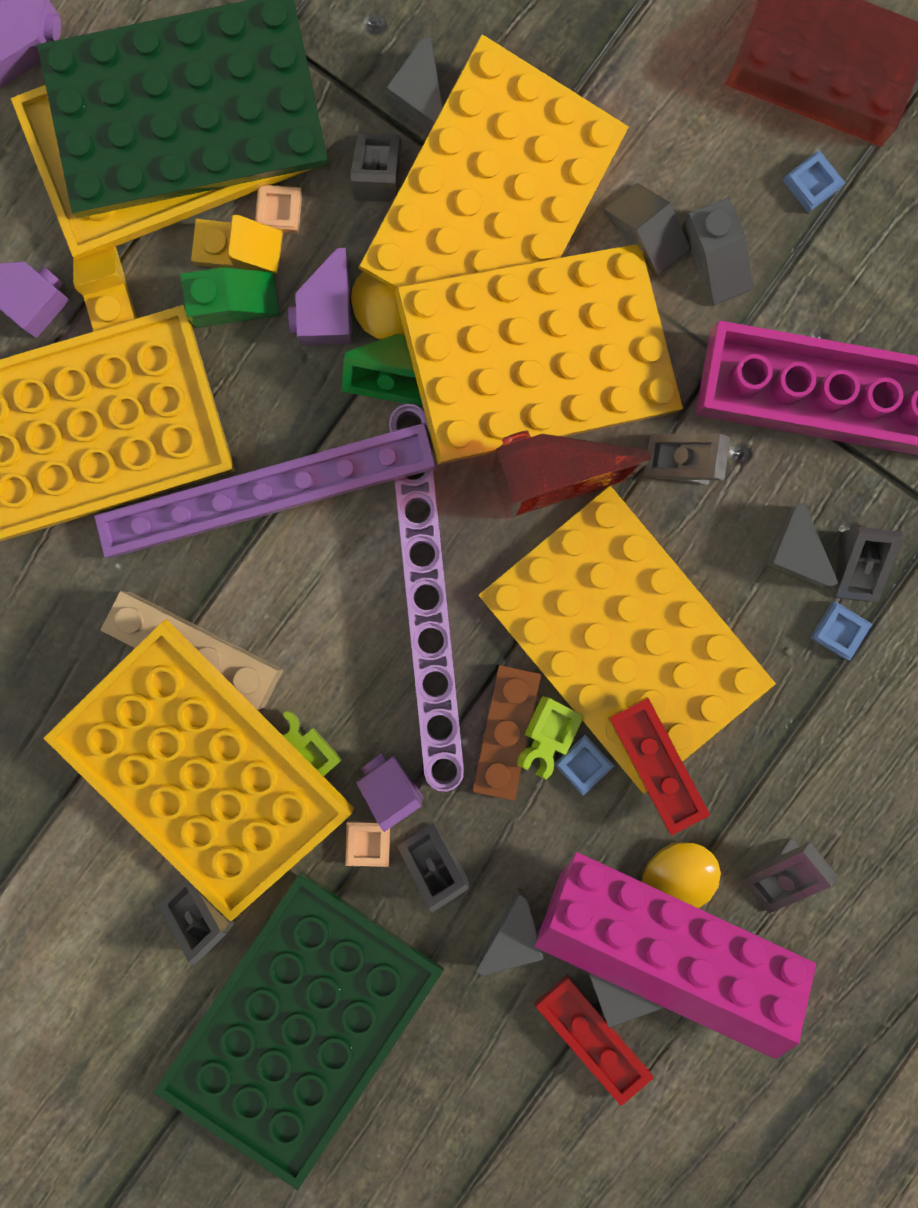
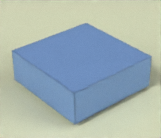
M820 150L792 170L782 180L808 214L845 184V181Z
M835 601L831 602L810 638L844 660L850 661L872 626V623Z
M585 734L570 746L566 755L562 754L554 761V765L583 796L614 767Z

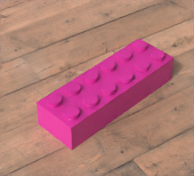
M719 320L709 333L695 415L918 455V356Z
M578 852L573 855L560 872L534 947L774 1059H777L799 1044L817 964Z

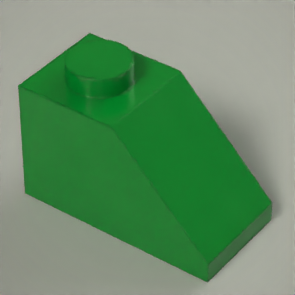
M222 267L180 274L186 317L196 328L280 316L273 272Z
M395 334L347 351L344 356L341 392L423 407L405 335Z

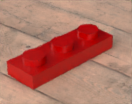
M648 697L608 717L671 836L710 816Z
M567 974L535 1001V1007L620 1106L625 1104L654 1078L652 1072L613 1027H608L604 1016Z

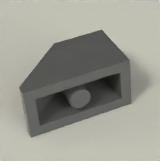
M727 197L688 213L681 227L690 245V253L712 306L751 291L753 289L746 236L730 198Z

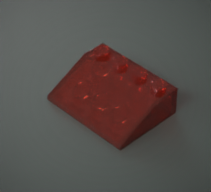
M758 0L725 85L882 147L898 128L918 73V22L864 0Z
M529 430L502 439L503 444L496 448L492 473L506 517L510 519L629 481L651 460L649 450L548 434H539L531 437Z

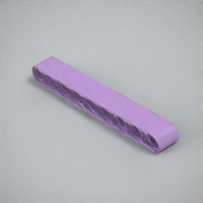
M404 404L397 407L390 416V432L397 431L399 422L408 416L417 418L421 424H426L428 428L425 412L414 404ZM432 469L425 471L424 475L417 480H409L405 477L396 479L395 489L424 774L426 781L432 788L437 791L447 792L455 789L462 781L464 764L435 480ZM423 501L430 507V515L426 521L413 523L408 520L406 510L412 502ZM426 543L434 549L435 558L428 566L420 567L412 563L410 554L413 547L417 544ZM432 586L438 591L439 602L433 609L422 610L416 605L414 600L415 594L420 587ZM435 628L442 633L444 643L438 652L427 653L420 647L419 637L425 629ZM437 671L446 676L448 688L442 695L433 696L424 689L423 680L428 673ZM444 715L452 722L453 729L447 737L436 738L429 733L428 721L433 716ZM449 759L456 765L457 773L451 780L441 781L433 775L432 766L437 760Z

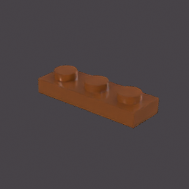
M502 665L498 666L472 792L515 801L521 767L517 766V761L521 752L526 749L528 737L524 733L533 716L541 678L540 673Z

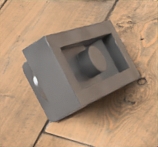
M650 434L644 476L698 485H708L710 480L724 481L730 437L723 434Z
M791 839L745 875L742 881L770 914L832 887L838 875L810 842L799 846L795 840Z

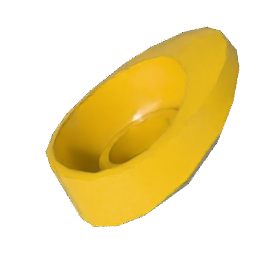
M362 272L356 278L351 294V302L357 321L364 331L379 340L395 334L405 335L394 294L395 290L367 273Z
M682 841L671 843L660 849L648 861L642 874V882L696 908H700L710 901L719 887L721 872L717 859L709 850L701 845Z

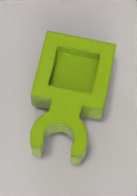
M542 696L524 733L525 736L534 741L531 747L521 752L518 757L517 766L528 770L532 761L535 758H539L540 767L536 775L547 780L554 770V752L567 754L584 716L548 697Z
M289 710L282 714L290 723L289 732L282 735L322 776L326 775L342 760L315 728H312L303 735L300 731V721L296 714Z

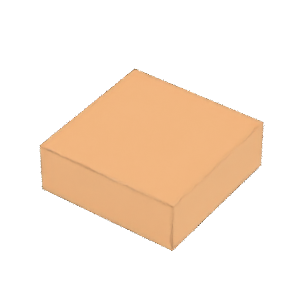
M272 185L260 186L257 193L255 221L279 229L283 233L299 234L302 202L301 188Z
M347 821L345 866L389 867L390 828L383 832L377 821Z

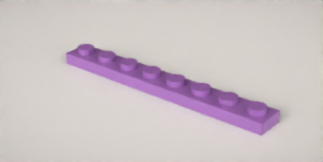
M422 423L95 515L104 557L114 558L438 467L427 425Z

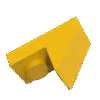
M233 215L232 223L196 219L191 262L194 266L265 271L278 275L283 232L240 215Z
M111 247L77 260L73 258V284L75 289L84 297L93 331L137 319L116 247Z

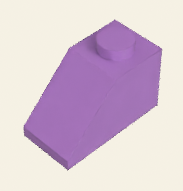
M0 0V88L40 63L37 44L59 40L61 18L50 0Z
M337 248L295 293L296 307H289L288 309L290 333H297V338L301 345L353 344L349 257L346 248Z
M26 262L0 263V310L35 338H38L70 300L59 291V288L64 283L44 266L37 272Z
M380 754L360 768L364 775L356 783L383 832L421 807L423 795L395 754L386 760Z

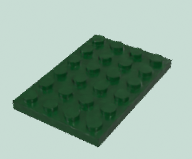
M246 0L37 44L71 211L76 218L329 165L294 0Z
M301 871L153 1093L298 1191L443 973L444 967Z

